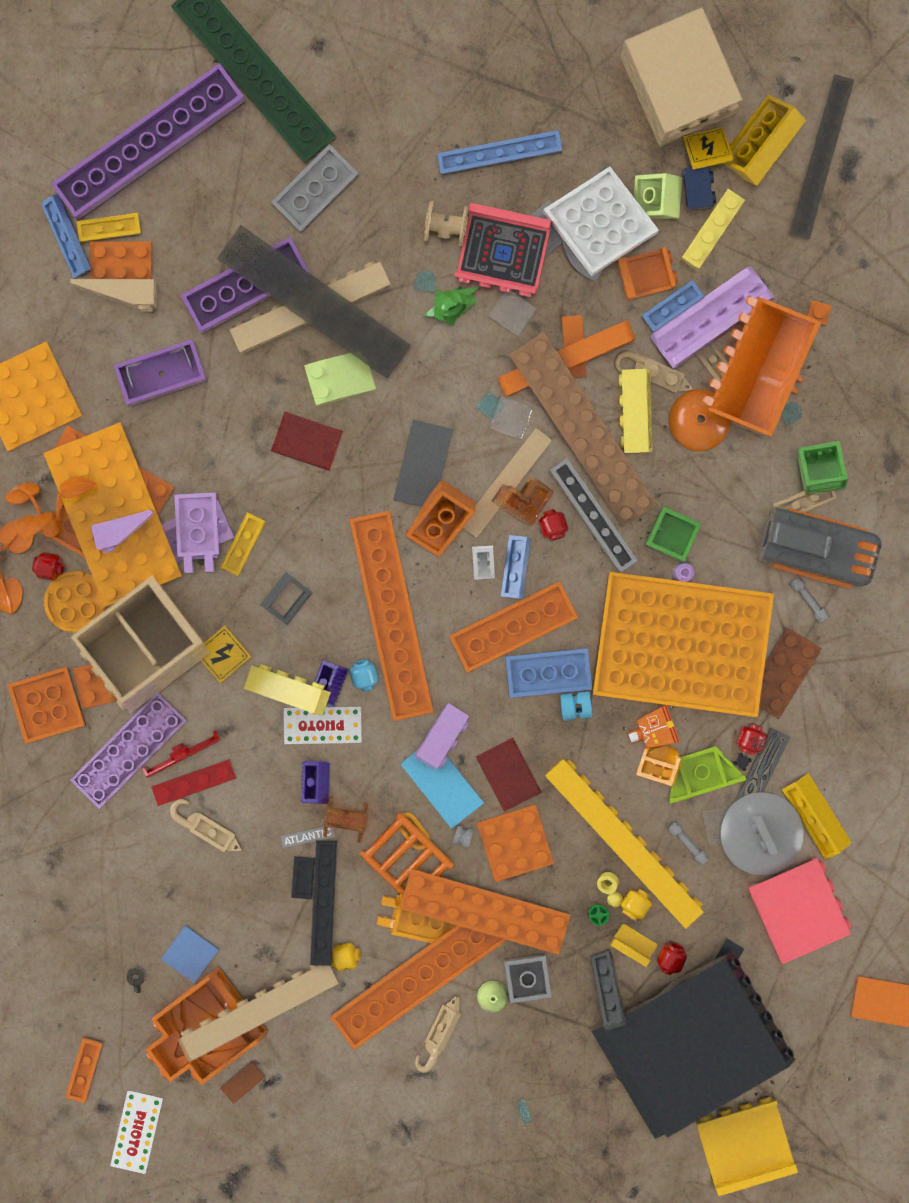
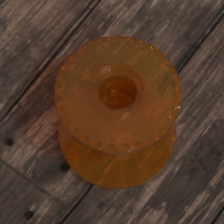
M330 797L325 813L323 836L327 837L329 827L359 832L357 843H361L366 828L368 803L364 802L363 812L360 813L333 808L334 797Z

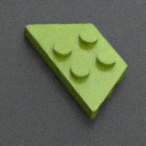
M716 746L681 757L682 762L674 787L671 786L669 802L672 804L745 781L746 777Z

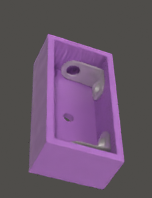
M193 339L113 365L126 405L129 407L207 381ZM160 371L164 372L163 377L159 376Z

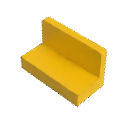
M624 923L620 926L610 943L612 947L645 967L648 966L651 961L650 957L657 947V943Z

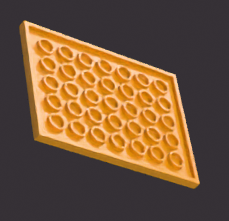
M609 572L593 695L758 717L774 594Z

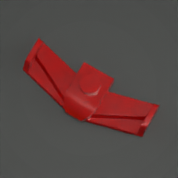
M217 730L213 731L214 736L193 747H190L189 744L184 746L183 743L173 747V752L169 754L170 759L149 770L146 766L142 768L145 777L149 778L219 742L221 737Z

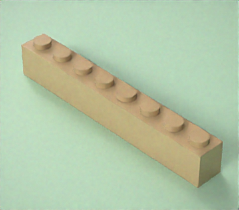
M369 262L364 265L365 269L357 272L354 269L346 273V277L341 280L334 278L326 282L327 286L321 289L319 286L308 290V294L303 297L297 295L290 298V303L282 306L279 303L270 308L271 311L263 314V312H259L251 316L252 320L246 323L242 320L233 324L230 332L240 354L391 287L381 262Z
M309 966L311 970L305 973L300 970L291 975L292 980L285 983L283 979L273 984V990L267 992L264 989L254 994L256 998L250 1002L248 999H245L236 1004L238 1008L232 1011L229 1008L218 1013L219 1018L213 1021L211 1018L200 1022V1028L193 1031L191 1027L181 1032L182 1037L177 1040L188 1062L339 984L331 967Z

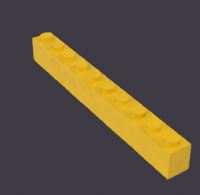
M562 758L545 774L546 778L686 929L704 913L701 909L703 904L696 897L692 899L687 894L689 889L681 881L677 883L673 879L675 874L668 866L663 868L658 863L661 860L654 851L649 853L645 848L647 843L640 836L635 838L631 833L633 828L625 820L621 822L616 817L619 813L613 806L607 807L602 802L605 799L598 790L593 792L589 788L591 782L583 774L579 777L575 772L577 767L569 759L565 761Z

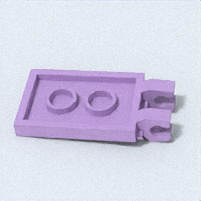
M216 492L174 495L177 557H180V560H184V573H194V559L205 560L206 573L215 572L214 558H218L217 555H220Z

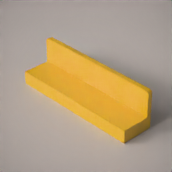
M809 773L782 789L790 804L799 814L803 825L825 860L839 854L852 843Z

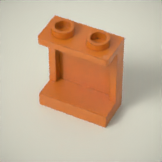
M666 246L636 256L619 258L616 261L627 301L675 289L676 283L679 282L676 270L672 271L670 263H673L671 251H667Z

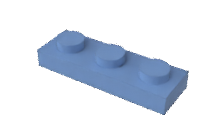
M692 280L644 313L642 317L654 333L705 296Z
M509 535L501 597L523 599L531 541L529 537Z

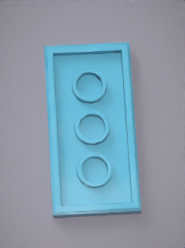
M416 752L401 763V766L451 829L484 804L449 758L442 768L438 767L436 770H432L413 758Z

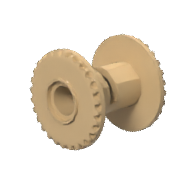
M430 201L425 220L424 241H428L430 231L437 232L438 237L450 238L451 235L455 234L460 235L459 246L461 247L466 235L468 206H464L463 217L449 215V219H445L446 214L433 212L434 201Z

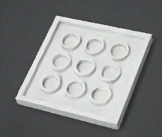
M608 167L543 209L544 215L548 220L552 221L553 227L591 276L644 243L659 231L611 167Z

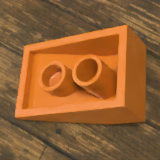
M441 480L428 496L405 536L440 557L475 513V501Z

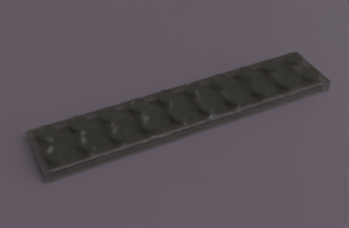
M241 224L217 257V260L387 379L411 346L407 341Z

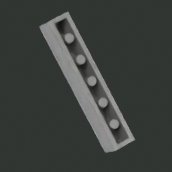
M566 458L550 469L549 472L618 572L621 573L638 560L569 460Z

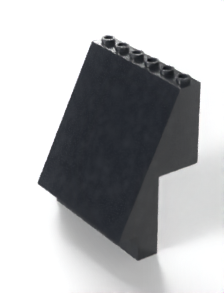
M732 952L672 981L657 996L625 1011L626 1025L606 1031L604 1024L601 1023L592 1031L655 1139L666 1135L667 1138L787 1069L796 1060L792 1049L784 1041L782 1032L774 1024L772 1015L766 1010L760 995L755 992L751 985L749 976L741 968L739 959Z

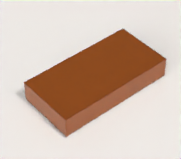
M251 1061L220 1089L234 1104L261 1082L265 1075Z

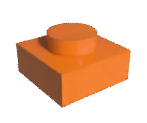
M812 300L807 316L822 322L821 325L826 326L832 305Z

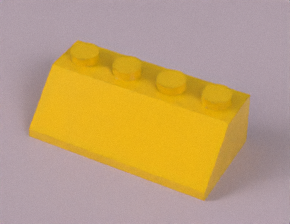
M767 95L730 144L733 161L722 164L742 179L757 186L806 122V119L794 106Z

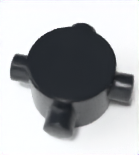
M739 753V757L733 763L734 766L737 765L742 768V771H745L752 760L743 756V753Z

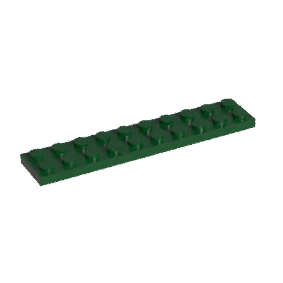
M177 0L171 5L177 15L304 163L336 137L220 0Z

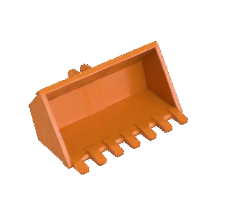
M748 296L745 303L752 307L749 315L743 312L740 313L738 320L745 323L742 332L733 329L731 336L738 340L735 348L726 345L724 353L730 356V360L727 365L722 362L718 363L716 369L722 372L723 376L720 381L711 379L709 386L716 389L713 398L704 395L702 403L709 406L708 411L736 426L762 436L772 437L790 393L797 395L799 392L796 387H793L795 382L803 383L804 378L799 373L822 322L759 296L756 299Z

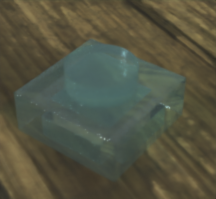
M489 391L476 408L492 421L505 404Z

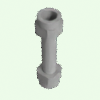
M800 576L790 583L796 592H800L815 612L814 616L820 623L830 616L824 607H820L805 587L806 583Z
M677 821L667 828L695 856L694 859L700 866L710 858L703 850L700 851L682 831L684 828Z

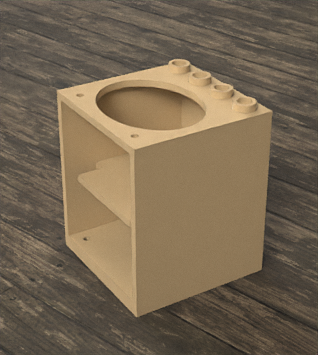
M702 7L625 40L620 57L659 147L733 116L737 112L742 102V97ZM708 118V121L700 123V121Z
M153 576L71 636L81 650L79 652L86 662L89 661L93 666L92 670L96 676L104 680L106 683L104 686L108 692L116 696L118 699L116 702L123 711L127 709L130 713L210 654L203 641Z

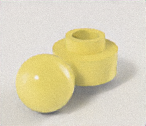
M604 872L597 881V887L601 892L609 894L607 897L609 906L618 908L624 900L622 894L616 892L619 879L611 872Z

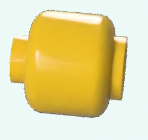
M641 889L638 892L634 890L629 891L621 903L622 913L634 921L643 919L652 906L651 901L648 899L650 895Z
M352 943L339 944L332 948V968L335 967L337 971H346L357 967L358 961L361 960L359 948H355Z

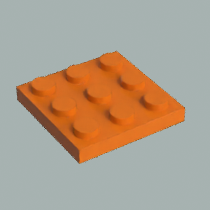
M68 666L7 685L25 744L85 726Z
M536 804L477 822L495 882L554 864Z

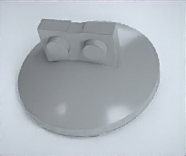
M766 792L752 793L735 801L725 813L720 829L721 844L726 856L739 869L754 875L774 874L788 867L799 854L803 843L802 821L795 808L784 798Z

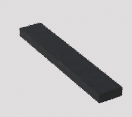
M316 840L310 966H331L337 841Z

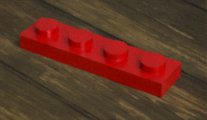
M228 759L154 785L151 788L157 805L160 806L237 778L231 761Z

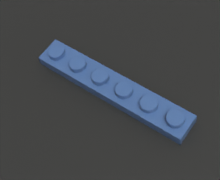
M559 130L437 153L440 173L443 175L562 152Z

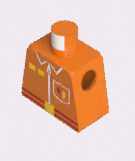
M662 705L637 719L636 722L639 729L628 732L631 744L643 740L646 748L680 742L667 705Z

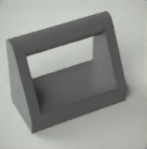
M285 572L260 605L288 625L312 592ZM291 581L302 589L303 592L283 617L271 606Z

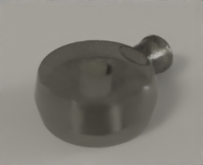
M139 967L129 969L126 974L127 982L134 986V993L141 992L140 985L146 979L144 970Z

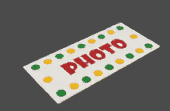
M326 707L323 716L300 708H284V744L362 742L361 707Z
M127 1091L110 1166L146 1174L162 1098Z

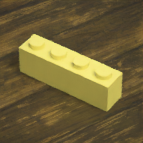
M727 189L680 261L698 271L745 199Z
M650 369L622 370V374L619 375V385L622 386L623 395H620V407H623L620 426L624 428V436H621V448H624V453L653 452Z
M260 664L259 667L251 665L244 689L323 716L331 693L324 690V685L315 682L312 685L306 684L307 679L295 676L294 679L289 678V673L277 670V673L271 672L272 667Z

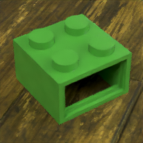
M840 441L798 449L797 459L805 495L846 488L848 477Z
M662 507L645 546L678 561L685 562L701 523L666 507Z

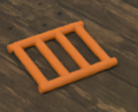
M401 812L397 814V820L367 851H361L359 854L399 894H404L405 887L403 884L408 880L411 868L418 870L432 854L441 864L431 874L441 876L447 869L450 870L455 866ZM404 826L411 835L381 865L373 855ZM419 840L427 849L395 879L388 870Z

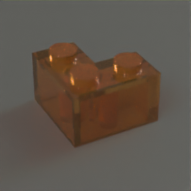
M529 478L520 492L512 486L502 484L492 502L523 524L533 526L554 491L541 481Z

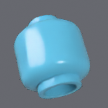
M368 659L354 662L349 670L353 686L362 691L372 690L374 688L373 685L379 680L375 664L369 662Z

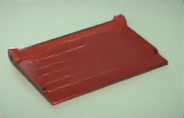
M284 412L271 451L330 471L343 431Z
M514 738L476 756L504 812L542 793Z

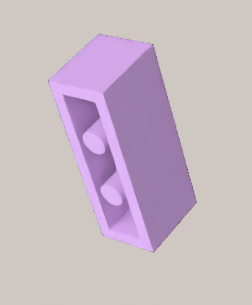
M447 703L413 758L432 770H436L438 767L442 768L448 759L445 756L448 750L452 751L458 743L456 737L459 732L463 733L469 725L467 722L469 716Z

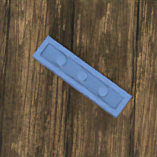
M59 194L52 195L43 201L41 205L73 279L90 271L91 268Z

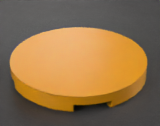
M68 571L63 573V575H59L57 580L50 583L45 592L44 608L49 620L66 632H78L106 610L93 576L82 571Z

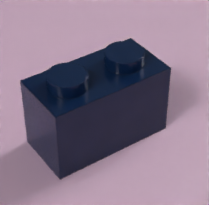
M709 166L694 170L692 167L684 168L683 180L687 212L711 210L713 204L716 203V193L711 190V183H714L713 171H709Z

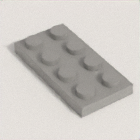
M329 144L271 204L302 232L359 173Z

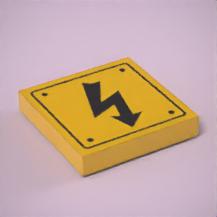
M723 127L683 136L693 170L733 161V154Z
M223 626L204 643L210 654L203 658L201 662L221 684L252 656L226 626Z

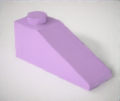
M148 510L92 525L91 529L97 550H103V553L115 551L116 546L121 545L154 516V511Z

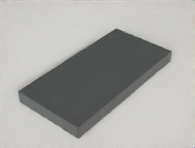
M417 420L412 421L395 491V501L420 507L424 505L428 496L441 481L453 429Z

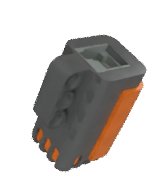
M775 507L772 508L758 560L770 563L771 568L851 589L852 586L861 587L871 583L882 542L878 535L867 532V529L791 508L786 510Z

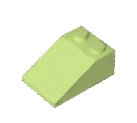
M365 350L304 365L317 407L376 390Z

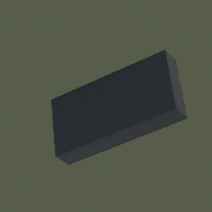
M294 856L291 898L312 899L315 857Z

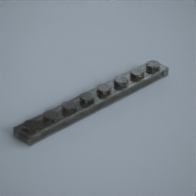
M835 74L833 76L789 234L810 239L853 87V79Z

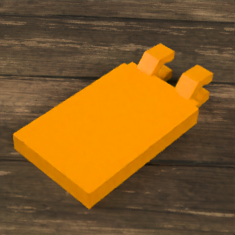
M403 894L397 895L396 898L382 895L381 904L394 907L392 918L378 915L376 924L388 927V931H391L392 935L432 943L455 926L454 924L400 909Z

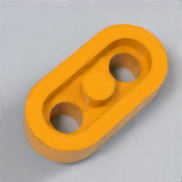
M402 813L430 840L429 833L412 813ZM404 826L399 829L406 839L411 835ZM417 841L412 845V847L417 850H422L426 848L422 843H418Z

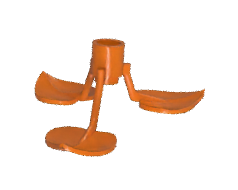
M73 477L63 482L59 487L61 491L57 494L56 515L52 514V512H41L33 497L40 492L37 484L26 482L12 488L5 496L8 503L14 505L21 504L30 499L39 514L36 516H24L16 522L15 529L19 537L27 543L32 536L42 530L46 537L57 535L60 532L57 521L61 520V497L65 499L76 497L96 487V482L85 477Z
M18 520L11 521L0 529V542L5 545L3 547L0 546V551L9 548L12 553H24L31 547L33 536L27 543L23 541L15 529V524ZM0 571V610L13 614L21 604L23 589L15 578H8L4 581Z

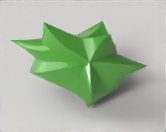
M459 286L455 290H436L434 307L423 316L435 317L450 325H454L455 320L477 302V299L472 295L480 286L463 289Z

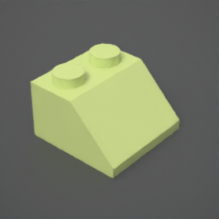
M667 173L635 176L634 198L649 218L677 219L680 217L682 177Z

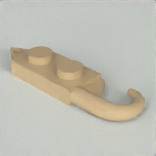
M621 351L615 358V367L621 373L624 370L620 366L621 360L629 358L636 361L635 369H650L651 383L675 394L681 391L693 390L685 379V374L634 351Z
M179 799L171 805V818L196 836L224 853L225 851L242 850L235 838L236 834L202 813H193L187 819L177 813V807L180 804L188 805L189 801Z
M455 997L446 1005H442L425 1040L426 1050L430 1054L426 1065L422 1066L420 1064V1055H417L415 1059L416 1069L419 1072L427 1073L432 1070L441 1051H444L461 1016L459 1013L460 998Z

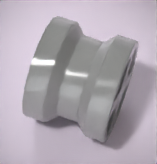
M458 825L452 845H462L464 849H468L474 830H466Z

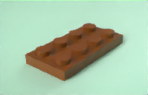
M786 627L765 661L759 707L780 719L822 648Z

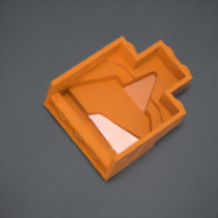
M219 966L151 1018L154 1028L163 1035L150 1044L145 1051L149 1060L158 1066L162 1077L169 1082H172L189 1069L193 1079L203 1085L257 1045L268 1033L264 1025L261 1024L188 1062L177 1040L182 1037L181 1032L191 1027L193 1031L200 1028V1022L211 1018L213 1021L219 1018L218 1013L227 1008L232 1011L238 1008L237 1003L244 1000Z

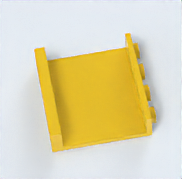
M770 1096L759 1099V1103L752 1105L751 1102L739 1105V1109L732 1111L731 1108L719 1111V1115L711 1116V1114H708L699 1119V1121H696L718 1197L798 1173L775 1098L771 1099Z

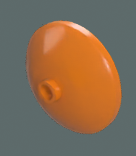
M703 389L691 390L681 395L672 405L669 413V428L674 439L681 446L692 451H706L719 445L727 436L731 422L708 411L709 406L702 403L704 395L713 398L715 393ZM698 416L704 417L703 423L697 421Z

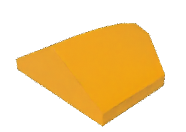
M662 745L645 748L636 775L674 787L682 759L677 750L671 746Z

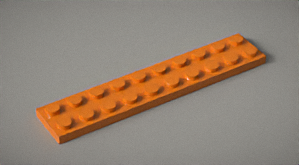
M390 511L349 519L393 721L434 713Z
M455 925L331 1014L330 1018L352 1049L355 1050L507 940Z

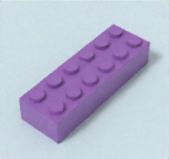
M288 237L183 293L181 297L199 331L203 334L311 275L291 237Z

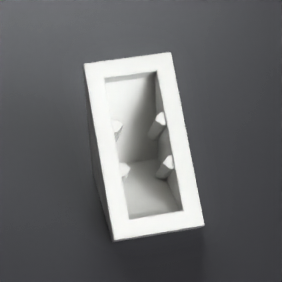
M493 546L472 547L474 580L495 578Z

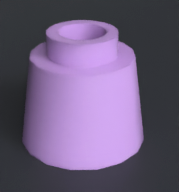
M679 562L673 568V578L676 581L692 582L695 577V569L688 562Z

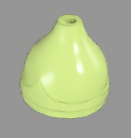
M487 981L478 989V1003L481 1008L488 1012H499L508 1002V991L498 981Z

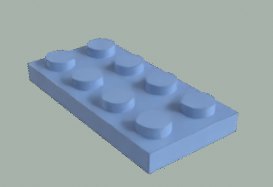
M588 648L506 656L510 698L592 690Z

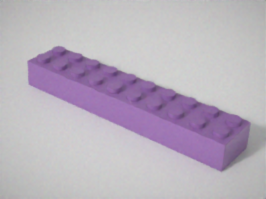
M219 63L56 179L51 185L74 217L79 220L245 102V98Z

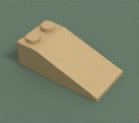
M70 279V283L77 289L136 308L140 312H153V309H158V284L154 279Z

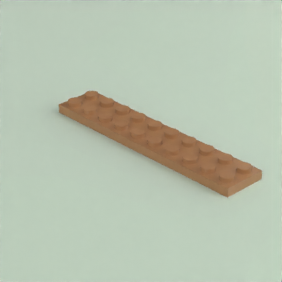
M544 331L510 353L509 356L623 527L658 505Z

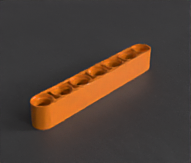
M626 320L557 352L569 369L636 340L629 321ZM519 369L498 377L505 397L530 387Z

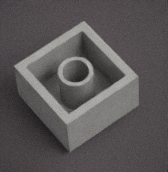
M545 954L504 960L510 1003L552 997Z

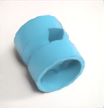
M589 691L579 692L576 696H573L572 693L560 695L563 721L575 720L576 716L580 719L592 718ZM575 704H581V707L576 709Z

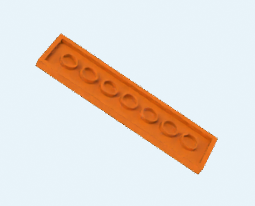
M412 868L400 904V909L558 955L571 916L568 913Z

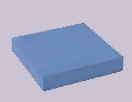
M185 925L161 960L195 984L219 949Z

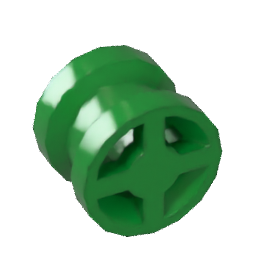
M595 904L590 907L588 917L593 924L601 926L608 921L609 912L604 905Z

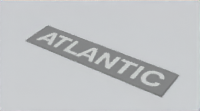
M333 825L280 837L283 848L316 840L335 837Z

